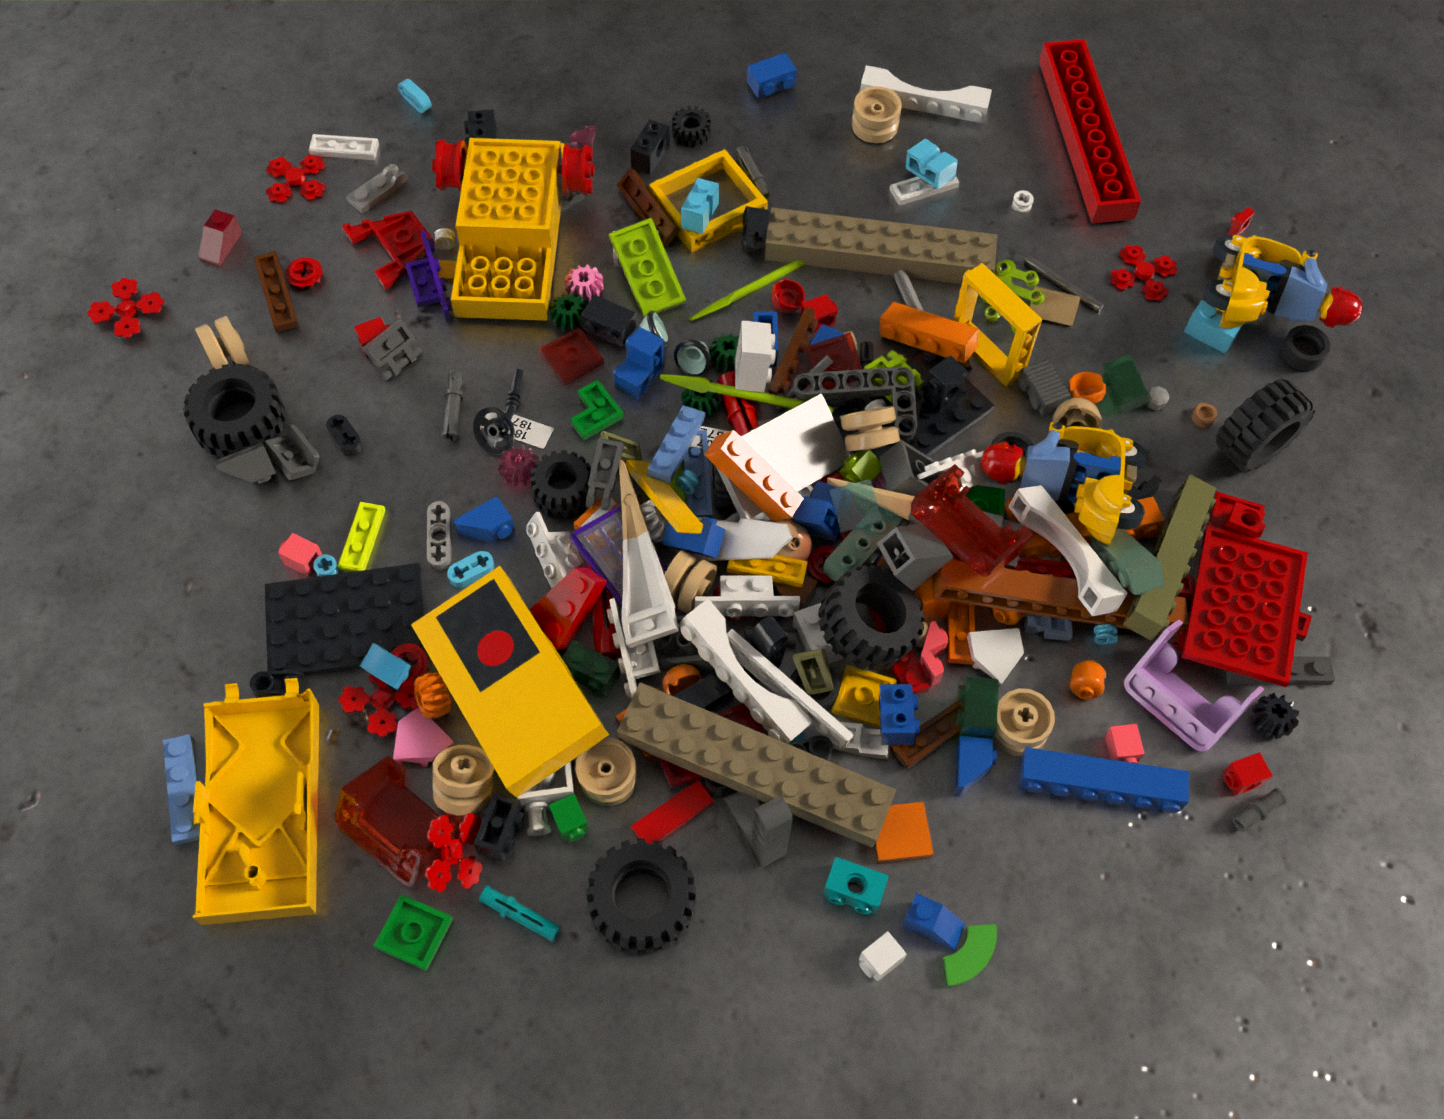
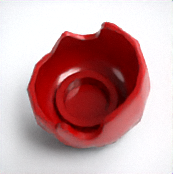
M783 278L774 284L771 292V301L773 306L780 312L793 313L799 310L801 304L805 302V292L802 286L795 280Z

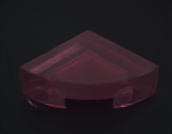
M585 126V129L573 132L570 137V144L589 145V147H592L596 126Z

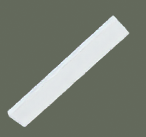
M731 629L727 636L736 660L774 694L796 701L812 719L813 722L810 725L821 735L830 738L833 745L842 752L854 734L736 631Z

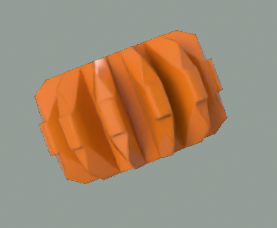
M430 672L417 677L414 681V692L420 713L426 719H434L450 712V693L441 675L438 672Z

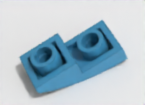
M375 643L372 644L360 665L363 669L395 689H399L401 683L406 680L411 667L404 660Z

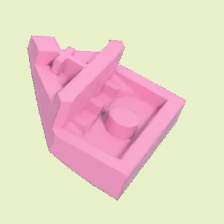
M417 708L398 721L392 763L401 764V761L420 763L422 767H427L428 761L433 762L440 752L454 746L455 742L431 718L426 719L420 713V708Z

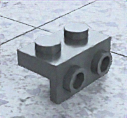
M294 424L289 425L287 435L265 441L264 447L267 453L289 481L316 472L319 454Z

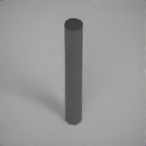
M826 355L808 373L823 372L833 361ZM802 383L798 389L803 391L809 384ZM794 386L783 397L794 399L796 397ZM775 405L779 411L784 408V406Z

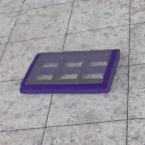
M620 506L577 529L569 535V538L592 570L607 580L605 588L615 599L619 607L622 608L623 530L622 507ZM658 557L663 573L665 574V572L667 571V567Z

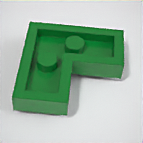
M596 380L577 391L578 397L588 409L570 418V424L584 441L623 419L624 412L602 384Z

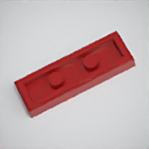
M697 780L631 825V829L637 838H646V844H652L653 840L661 841L714 805V800L700 781Z

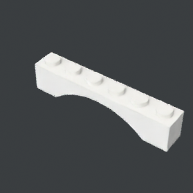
M871 66L865 67L860 91L875 86L888 88L900 97L902 108L978 123L985 122L992 89L968 86L952 91L925 90L901 81L887 69Z
M1042 485L1017 489L1008 508L1023 526L1046 538L1067 559L1077 578L1078 598L1092 616L1116 612L1128 593Z
M709 599L705 600L682 619L678 625L682 635L696 646L702 659L708 661L713 666L719 679L730 686L736 699L747 706L753 719L764 726L770 737L788 744L813 722L796 701L782 698L769 692L757 684L743 670L730 647L725 618Z

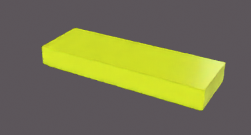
M365 502L359 503L337 566L339 571L355 572L366 569L386 511L384 506Z

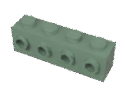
M875 505L825 560L823 573L836 582L841 575L851 568H857V566L862 565L874 566L879 560V554L881 553L877 543L896 527L907 526L910 521Z
M1116 528L1110 545L1098 541L1090 534V547L1114 577L1120 581L1121 585L1130 590L1134 595L1146 594L1152 589L1165 586L1161 562L1124 529Z

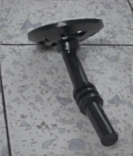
M521 369L514 370L511 389L506 397L505 412L495 407H487L480 410L474 418L473 432L475 439L480 447L490 454L502 455L508 452L514 444L515 429L511 420L516 409L519 408L521 399L520 388L524 373ZM488 413L497 414V418H492L490 420H488L485 416ZM482 426H484V432L486 437L488 438V441L485 439L483 435ZM503 440L507 442L505 447H495L496 442Z

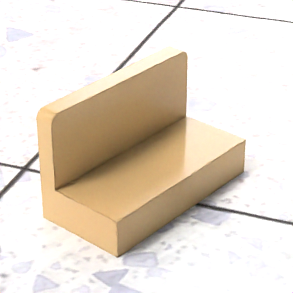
M1034 286V289H1040L1043 292L1045 300L1040 305L1030 303L1029 307L1044 320L1072 326L1080 297ZM1040 295L1035 296L1034 299H1038Z

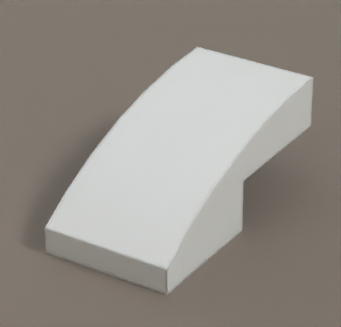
M840 722L854 734L848 745L843 749V752L888 760L891 745H881L880 730L866 729L863 724Z

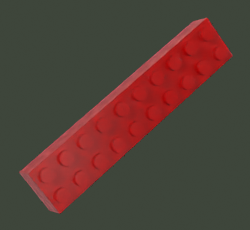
M1085 39L1044 43L1039 64L1091 223L1135 219L1141 199Z

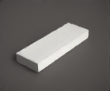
M313 134L308 151L311 155L321 157L375 160L379 143L376 138Z
M914 177L890 185V192L900 206L958 188L959 181L955 177L937 190L920 177Z

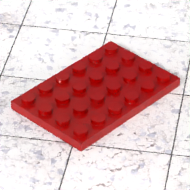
M1207 525L1202 540L1188 617L1189 624L1186 628L1181 658L1287 687L1291 678L1308 552Z

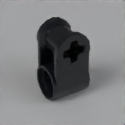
M745 207L742 221L741 246L746 252L753 253L765 245L770 218L769 210ZM752 236L754 241H757L755 245H753V241L750 240Z
M298 670L260 671L251 677L249 682L250 688L255 698L283 696L286 693L285 679L297 678L299 694H302L301 682L304 680L305 674ZM263 685H270L265 690H259L260 687Z

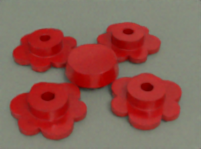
M311 154L305 156L304 160L299 163L301 169L297 167L291 168V162H288L284 157L269 161L266 172L275 178L285 176L287 182L282 184L274 183L272 187H268L266 194L269 196V200L271 202L284 203L287 197L292 195L290 185L301 184L302 188L300 195L305 196L306 200L311 201L316 197H322V192L326 188L324 183H318L316 179L304 181L305 174L311 173L315 175L325 168L322 157H315Z
M1126 245L1125 249L1120 251L1119 256L1124 259L1126 264L1132 263V265L1136 266L1134 273L1128 272L1125 268L1113 270L1110 273L1112 278L1111 284L1124 291L1128 287L1132 288L1135 284V278L1138 277L1141 280H1147L1145 286L1142 287L1145 298L1149 301H1162L1163 297L1168 295L1169 290L1164 287L1163 282H1156L1151 280V278H1153L1154 273L1160 274L1162 277L1176 275L1177 262L1171 260L1169 256L1163 255L1160 259L1155 258L1153 261L1154 265H1152L1150 262L1142 261L1146 258V254L1142 253L1143 248L1141 246Z
M124 277L111 285L113 296L120 297L124 301H121L116 306V309L108 301L101 303L93 302L90 305V310L87 311V315L91 317L93 323L98 324L102 321H109L110 316L116 311L121 319L114 323V334L117 337L124 336V338L128 339L141 331L139 320L133 318L137 314V308L142 310L145 315L149 313L157 314L161 311L164 300L158 292L142 295L141 300L137 303L128 300L131 295L137 293L136 287L138 283L135 279L128 280Z
M369 673V681L376 683L380 687L372 693L371 698L368 693L364 692L363 687L358 686L354 688L347 686L343 689V695L339 697L338 701L345 713L361 712L364 710V705L371 701L377 711L376 714H371L368 717L370 722L367 725L368 732L371 734L378 733L379 737H385L387 733H394L398 726L395 722L397 719L396 714L389 713L388 711L393 706L394 700L401 703L403 709L411 708L415 710L419 708L415 698L414 685H402L401 690L394 695L390 689L385 688L388 686L387 683Z
M467 813L464 816V822L459 824L460 841L452 839L450 833L453 831V825L449 823V818L446 815H440L437 819L431 821L427 839L429 842H433L435 848H441L443 860L435 859L432 866L426 869L425 876L429 880L428 887L430 889H435L437 892L444 891L446 882L451 880L450 864L455 865L458 862L457 879L461 880L462 887L468 889L472 884L478 883L482 864L476 861V857L470 855L468 858H462V843L474 845L481 826V818L479 816H475L473 813Z

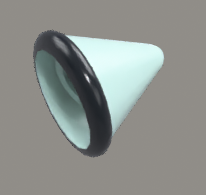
M650 310L633 334L641 327L664 339L665 348L669 342L667 330L657 312Z
M687 339L681 341L676 346L674 360L677 367L683 373L696 377L705 374L709 370L711 355L707 343Z

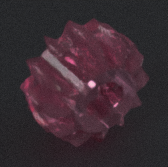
M523 444L517 449L512 445L511 451L503 449V456L498 459L499 474L503 476L506 483L512 481V484L516 487L519 482H522L526 486L527 480H530L531 470L535 468L534 464L537 460L539 461V457L534 455L532 448L525 449Z

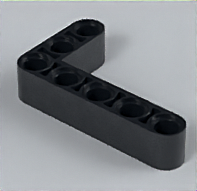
M768 616L754 628L750 645L774 666L779 668L783 662L789 636L772 616ZM741 665L743 670L756 683L760 681L752 673H750L744 666ZM715 671L674 695L676 698L710 712L735 697L730 686L720 680Z

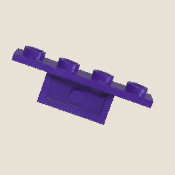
M423 230L420 232L427 258L405 263L417 307L440 302L446 321H450L449 312L453 311L450 297L445 298L443 293L447 291L444 277L439 278L438 272L441 271L438 257L433 258L432 252H435L432 238L427 239L426 232Z

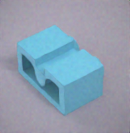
M924 139L907 151L906 169L938 190L956 177L958 160L945 151L940 153L937 145Z
M697 178L681 208V228L700 234L704 233L709 223V215L714 214L719 204V183Z
M1201 300L1191 315L1184 333L1226 354L1242 326L1233 329L1219 328L1221 315L1217 313L1218 310Z

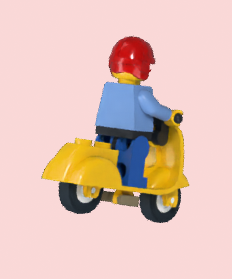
M1239 235L1222 236L1214 244L1213 254L1223 263L1218 279L1209 281L1206 285L1203 298L1209 305L1222 312L1219 328L1233 329L1240 327L1246 322L1256 321L1259 315L1264 316L1265 311L1274 314V316L1288 318L1291 322L1313 321L1317 312H1321L1319 320L1330 328L1352 325L1357 322L1362 314V300L1351 290H1345L1343 286H1340L1339 288L1332 287L1328 294L1325 293L1328 283L1324 280L1316 262L1318 253H1315L1313 250L1304 251L1301 256L1299 251L1293 247L1271 239L1257 237L1256 235L1248 238Z
M1051 422L1046 439L1035 446H1029L1025 457H1023L1022 448L1017 447L1015 444L1014 446L1008 445V442L994 443L983 452L981 468L990 479L997 481L999 484L1006 485L1014 483L1018 476H1020L1021 488L1042 485L1053 500L1066 501L1067 499L1076 503L1074 512L1078 513V520L1085 525L1088 532L1095 539L1104 544L1110 545L1116 528L1125 530L1135 529L1142 522L1145 514L1144 507L1138 500L1129 496L1128 492L1131 490L1133 482L1136 481L1137 470L1142 468L1145 462L1146 451L1137 442L1128 438H1121L1115 434L1113 429L1103 430L1078 426L1065 428L1060 422Z

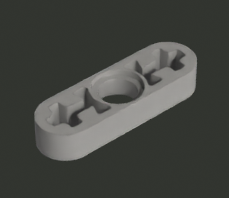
M442 501L433 502L427 509V560L429 566L436 571H443L451 564V512L449 506ZM438 511L443 512L441 513V523H438L436 518ZM443 531L446 533L444 539L436 541L432 538L435 532ZM437 549H441L443 556L439 562L435 560L437 558Z

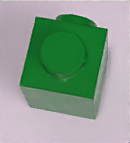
M575 794L549 804L550 813L563 843L568 840L570 842L577 841L583 838L586 832H589L587 821Z

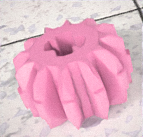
M578 264L577 270L570 268L569 274L565 277V291L568 295L573 292L575 297L581 296L583 301L587 300L590 302L594 295L600 296L599 293H603V276L601 273H598L596 267L590 269L587 264L585 268H581Z

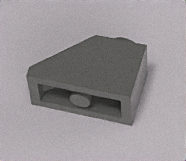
M262 442L215 460L217 470L251 483L256 481L258 483L266 482L276 473Z

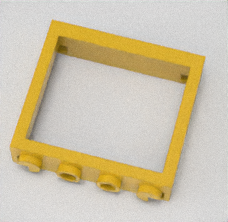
M725 149L649 184L651 192L681 229L677 235L691 253L742 229L743 213L746 206L767 209L768 201ZM724 169L750 201L709 221L704 233L700 234L681 228V214L666 195L696 182L697 178L703 179Z
M981 263L972 270L968 269L963 275L953 321L977 328L971 320L979 294L1016 329L1008 357L979 329L977 348L972 353L1007 388L1018 381L1022 368L1027 367L1043 319L989 268Z

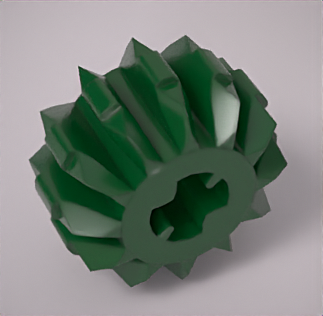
M573 292L569 296L562 293L561 298L554 296L553 302L549 305V319L553 322L556 329L562 327L564 332L567 329H571L574 332L575 327L582 328L581 314L587 304L583 302L581 296L575 297Z
M730 332L729 336L721 333L719 338H713L712 344L709 346L711 364H715L717 370L724 368L725 372L729 369L735 371V356L739 335L733 337L732 332Z
M684 388V391L681 393L682 405L703 411L710 418L711 412L717 413L722 396L719 393L709 391L699 393Z

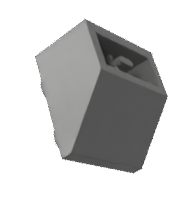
M932 523L896 527L877 543L894 576L912 591L954 558Z

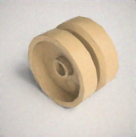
M880 86L861 90L855 98L851 124L853 132L857 137L870 143H884L891 140L898 131L902 108L900 97L894 91Z
M227 316L218 318L214 322L219 334L218 336L214 335L211 327L207 324L194 328L213 368L219 369L222 368V365L228 364L225 358L228 356L234 366L235 364H244L245 366L250 364L245 354L242 340L237 330L233 329Z
M894 406L864 410L840 416L842 429L846 431L859 430V432L849 434L844 438L846 451L870 450L900 441L897 427H882V425L891 423L896 419Z
M684 549L674 557L664 576L674 604L678 602V610L688 614L694 610L695 597L708 596L715 581L717 566L706 560H702L697 564V556Z
M1020 688L1009 691L999 700L990 721V735L994 743L1003 752L1012 756L1020 757L1025 747L1041 749L1055 724L1054 710L1050 702L1036 691Z
M606 737L576 759L575 772L583 794L591 802L600 806H615L625 802L634 793L638 784V769L632 750L624 742L613 737Z
M456 745L446 748L436 756L433 762V800L440 809L454 815H466L467 813L474 814L480 812L489 805L493 796L494 767L485 751L471 745Z

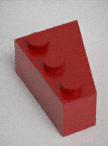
M574 568L529 609L541 630L556 649L571 647L607 583V580L588 568Z

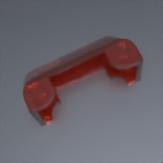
M954 464L915 495L911 503L912 515L963 560L974 573L988 577L1016 559L1033 536V533L1024 525L1018 530H1011L1013 527L1010 524L1003 529L1000 528L966 497L970 488L968 486L963 487L961 483V477L965 472Z
M388 755L340 788L334 819L338 828L403 885L412 887L425 876L426 869L432 866L433 861L441 858V848H435L433 842H429L427 839L431 821L437 819L440 815L405 786L406 770L404 766ZM445 812L443 815H446L449 818V823L453 825V831L450 833L452 839H459V824L464 822L463 815Z

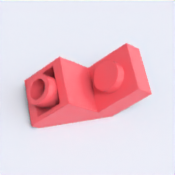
M935 621L929 625L919 659L926 680L931 687L940 683L943 676L944 667L937 656L945 653L948 644V636L945 630L939 628Z

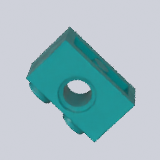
M835 857L823 896L828 897L827 900L836 905H843L844 903L851 905L861 914H877L889 875ZM856 883L862 888V892L852 893L848 889V885Z

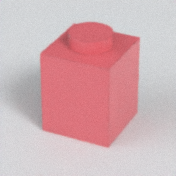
M294 533L291 534L288 540L283 541L278 552L284 565L308 577L314 571L313 563L315 559L322 555L317 544Z
M1137 724L1111 726L1104 736L1110 760L1138 764L1145 754Z

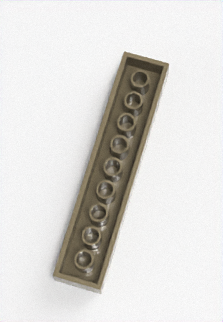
M771 208L765 260L783 263L802 261L808 266L894 276L895 272L903 269L909 278L962 284L965 272L968 269H974L981 263L994 273L997 234Z
M639 683L617 730V740L762 802L767 803L781 796L787 803L791 814L873 848L878 840L896 793V789L643 683Z

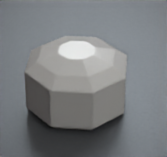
M1155 386L1148 389L1144 402L1148 408L1157 411L1165 408L1170 396L1166 389Z

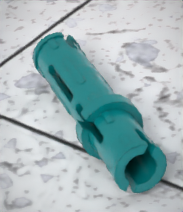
M488 885L480 895L479 902L500 912L499 915L504 919L509 917L549 939L551 942L555 941L561 930V925H557L537 912L516 902L515 897H507ZM498 901H500V902L506 904L507 906L511 907L512 909H515L517 912H514V911L510 910L509 908H507V907H505V906L499 904ZM523 915H525V916H527V917L533 919L534 921H536V922L542 924L543 926L541 927V926L537 925L536 923H534V922L528 920L527 918L523 917Z

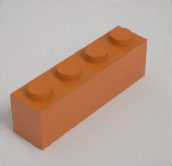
M893 302L880 317V336L946 358L952 356L956 361L964 364L977 348L978 328L896 302Z
M734 430L716 436L704 454L773 522L792 518L804 499Z

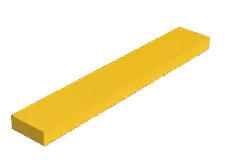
M626 461L627 471L677 533L699 534L702 532L703 524L667 482L647 476V470L651 464L649 461Z

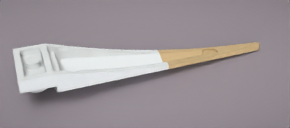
M620 459L619 472L623 530L622 625L626 645L632 648L678 632L679 628L674 610L676 607L626 465Z

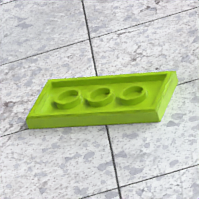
M652 218L609 234L643 319L650 310L658 314L686 303V298Z

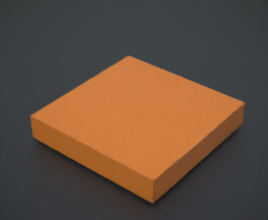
M924 802L890 806L878 840L875 843L878 863L933 857Z

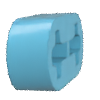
M406 79L398 84V89L403 98L420 113L432 107L427 94L410 79Z
M479 551L451 565L447 572L450 584L455 588H464L494 570L492 555L486 551ZM483 561L487 566L482 567L478 562ZM460 572L464 577L459 579V577H456V573Z

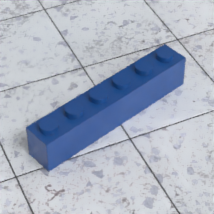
M1025 747L1020 756L1018 787L1026 788L1029 792L1049 791L1061 797L1076 795L1088 801L1103 799L1115 805L1130 803L1142 809L1157 807L1163 808V811L1169 813L1182 811L1189 803V771Z

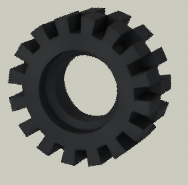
M687 106V110L682 107L680 112L677 110L672 117V134L676 142L679 143L681 141L682 146H685L687 143L688 147H692V144L698 147L699 142L703 145L705 139L708 140L711 135V118L709 113H705L703 108L699 111L697 106L694 109H691V106ZM686 125H696V126H698V127H697V128H686V127H684V126H686Z

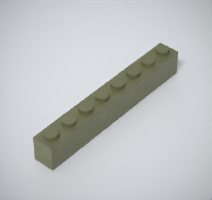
M1191 474L1188 475L1178 488L1152 552V555L1161 562L1165 586L1152 589L1146 594H1136L1123 624L1151 641L1158 633L1162 634L1170 623L1167 617L1176 607L1177 602L1174 601V598L1180 594L1184 586L1181 580L1186 577L1190 570V566L1187 564L1197 552L1194 546L1198 544L1203 536V532L1200 530L1208 522L1210 516L1207 515V512L1212 509L1216 501L1213 498L1216 488Z

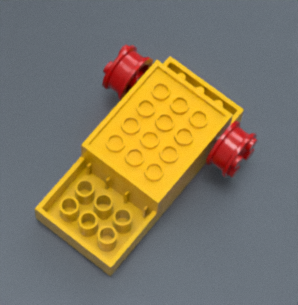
M470 138L467 151L464 140H459L458 143H446L444 139L436 141V159H432V172L436 173V188L445 191L447 187L458 188L461 191L456 219V231L460 245L451 295L455 317L548 321L563 193L564 195H569L570 192H582L583 196L592 194L593 181L590 178L594 177L595 166L590 161H593V147L584 145L583 148H570L569 144L560 143V141Z

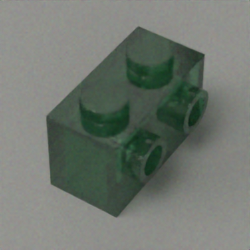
M1130 354L1103 364L1104 373L1101 376L1106 387L1110 386L1112 394L1109 396L1114 408L1119 407L1123 414L1149 403L1148 392Z
M574 640L562 657L574 681L608 697L620 677L618 662Z
M966 676L963 686L959 685L957 691V701L961 702V710H957L956 726H960V736L993 739L997 731L998 679Z

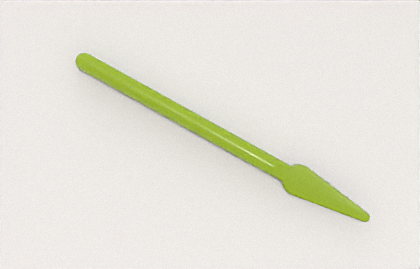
M792 261L712 303L691 316L689 320L693 321L723 308L804 266L805 263L802 261Z
M660 375L661 380L699 393L709 391L794 408L805 402L763 392L736 390L733 386L713 383L704 377ZM828 406V408H829V410H830V412H831V414H832V413H833V408H832L831 406Z

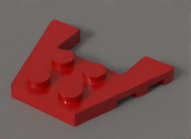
M412 210L383 216V220L371 222L370 219L361 221L362 224L351 226L350 223L342 225L343 232L353 245L375 235L393 260V262L374 270L376 278L385 290L389 289L407 272L405 263L420 260L426 255L420 231L425 230L427 239L432 238Z

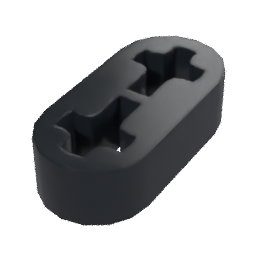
M343 415L331 416L326 422V427L340 451L346 456H355L360 453L362 442L347 418ZM339 425L343 428V431L340 432L335 426ZM349 439L354 445L350 447V445L346 444L345 440Z

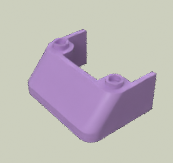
M1177 620L1164 630L1126 676L1124 686L1134 699L1193 749L1206 751L1237 721L1262 693L1264 688L1259 686L1243 703L1232 696H1223L1212 705L1172 671L1178 663L1179 654L1168 641L1183 624L1181 620Z

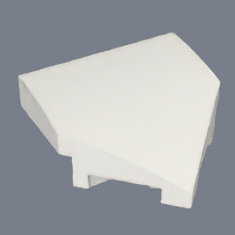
M1019 628L969 632L967 635L971 657L975 662L973 667L984 671L995 679L993 682L1001 686L1024 654Z

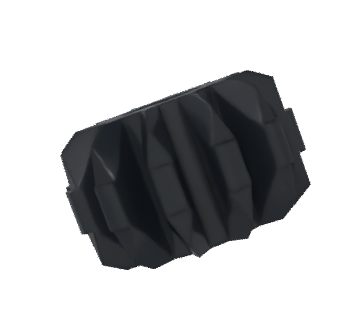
M1275 693L1269 694L1268 697L1262 696L1258 703L1252 707L1254 715L1251 721L1259 723L1256 731L1263 729L1265 731V738L1270 737L1271 734L1274 735L1276 740L1280 739L1283 735L1289 736L1299 724L1297 717L1300 711L1292 709L1294 701L1286 702L1285 695H1281L1279 699Z

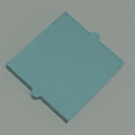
M870 479L854 484L848 482L846 486L829 490L841 533L857 528L863 530L865 526L882 522Z

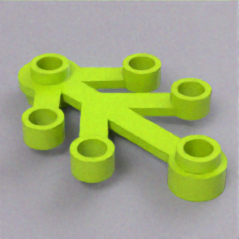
M1009 259L1001 260L995 265L994 274L1018 297L1031 301L1033 305H1040L1044 302L1045 296L1040 289L1031 291L1014 285L1012 280L1014 278L1024 281L1029 287L1036 286L1039 282V277L1035 271L1023 272L1018 270L1015 263ZM980 295L982 301H983L984 303H988V302ZM1040 295L1038 299H1034L1035 296ZM992 306L985 310V316L988 321L995 322L1000 318V314ZM1011 325V329L1015 334L1016 329Z

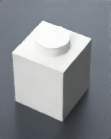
M886 932L861 952L859 957L861 963L859 965L869 978L873 976L878 982L902 963L907 954L892 935Z

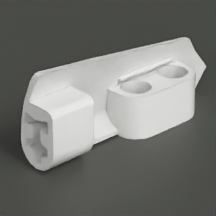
M714 519L717 521V526L725 529L717 559L698 554L694 555L697 556V562L702 560L773 558L793 538L787 524L751 519H740L739 523Z

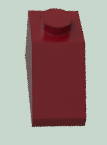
M216 209L213 211L203 226L199 260L221 266L242 235L235 215Z

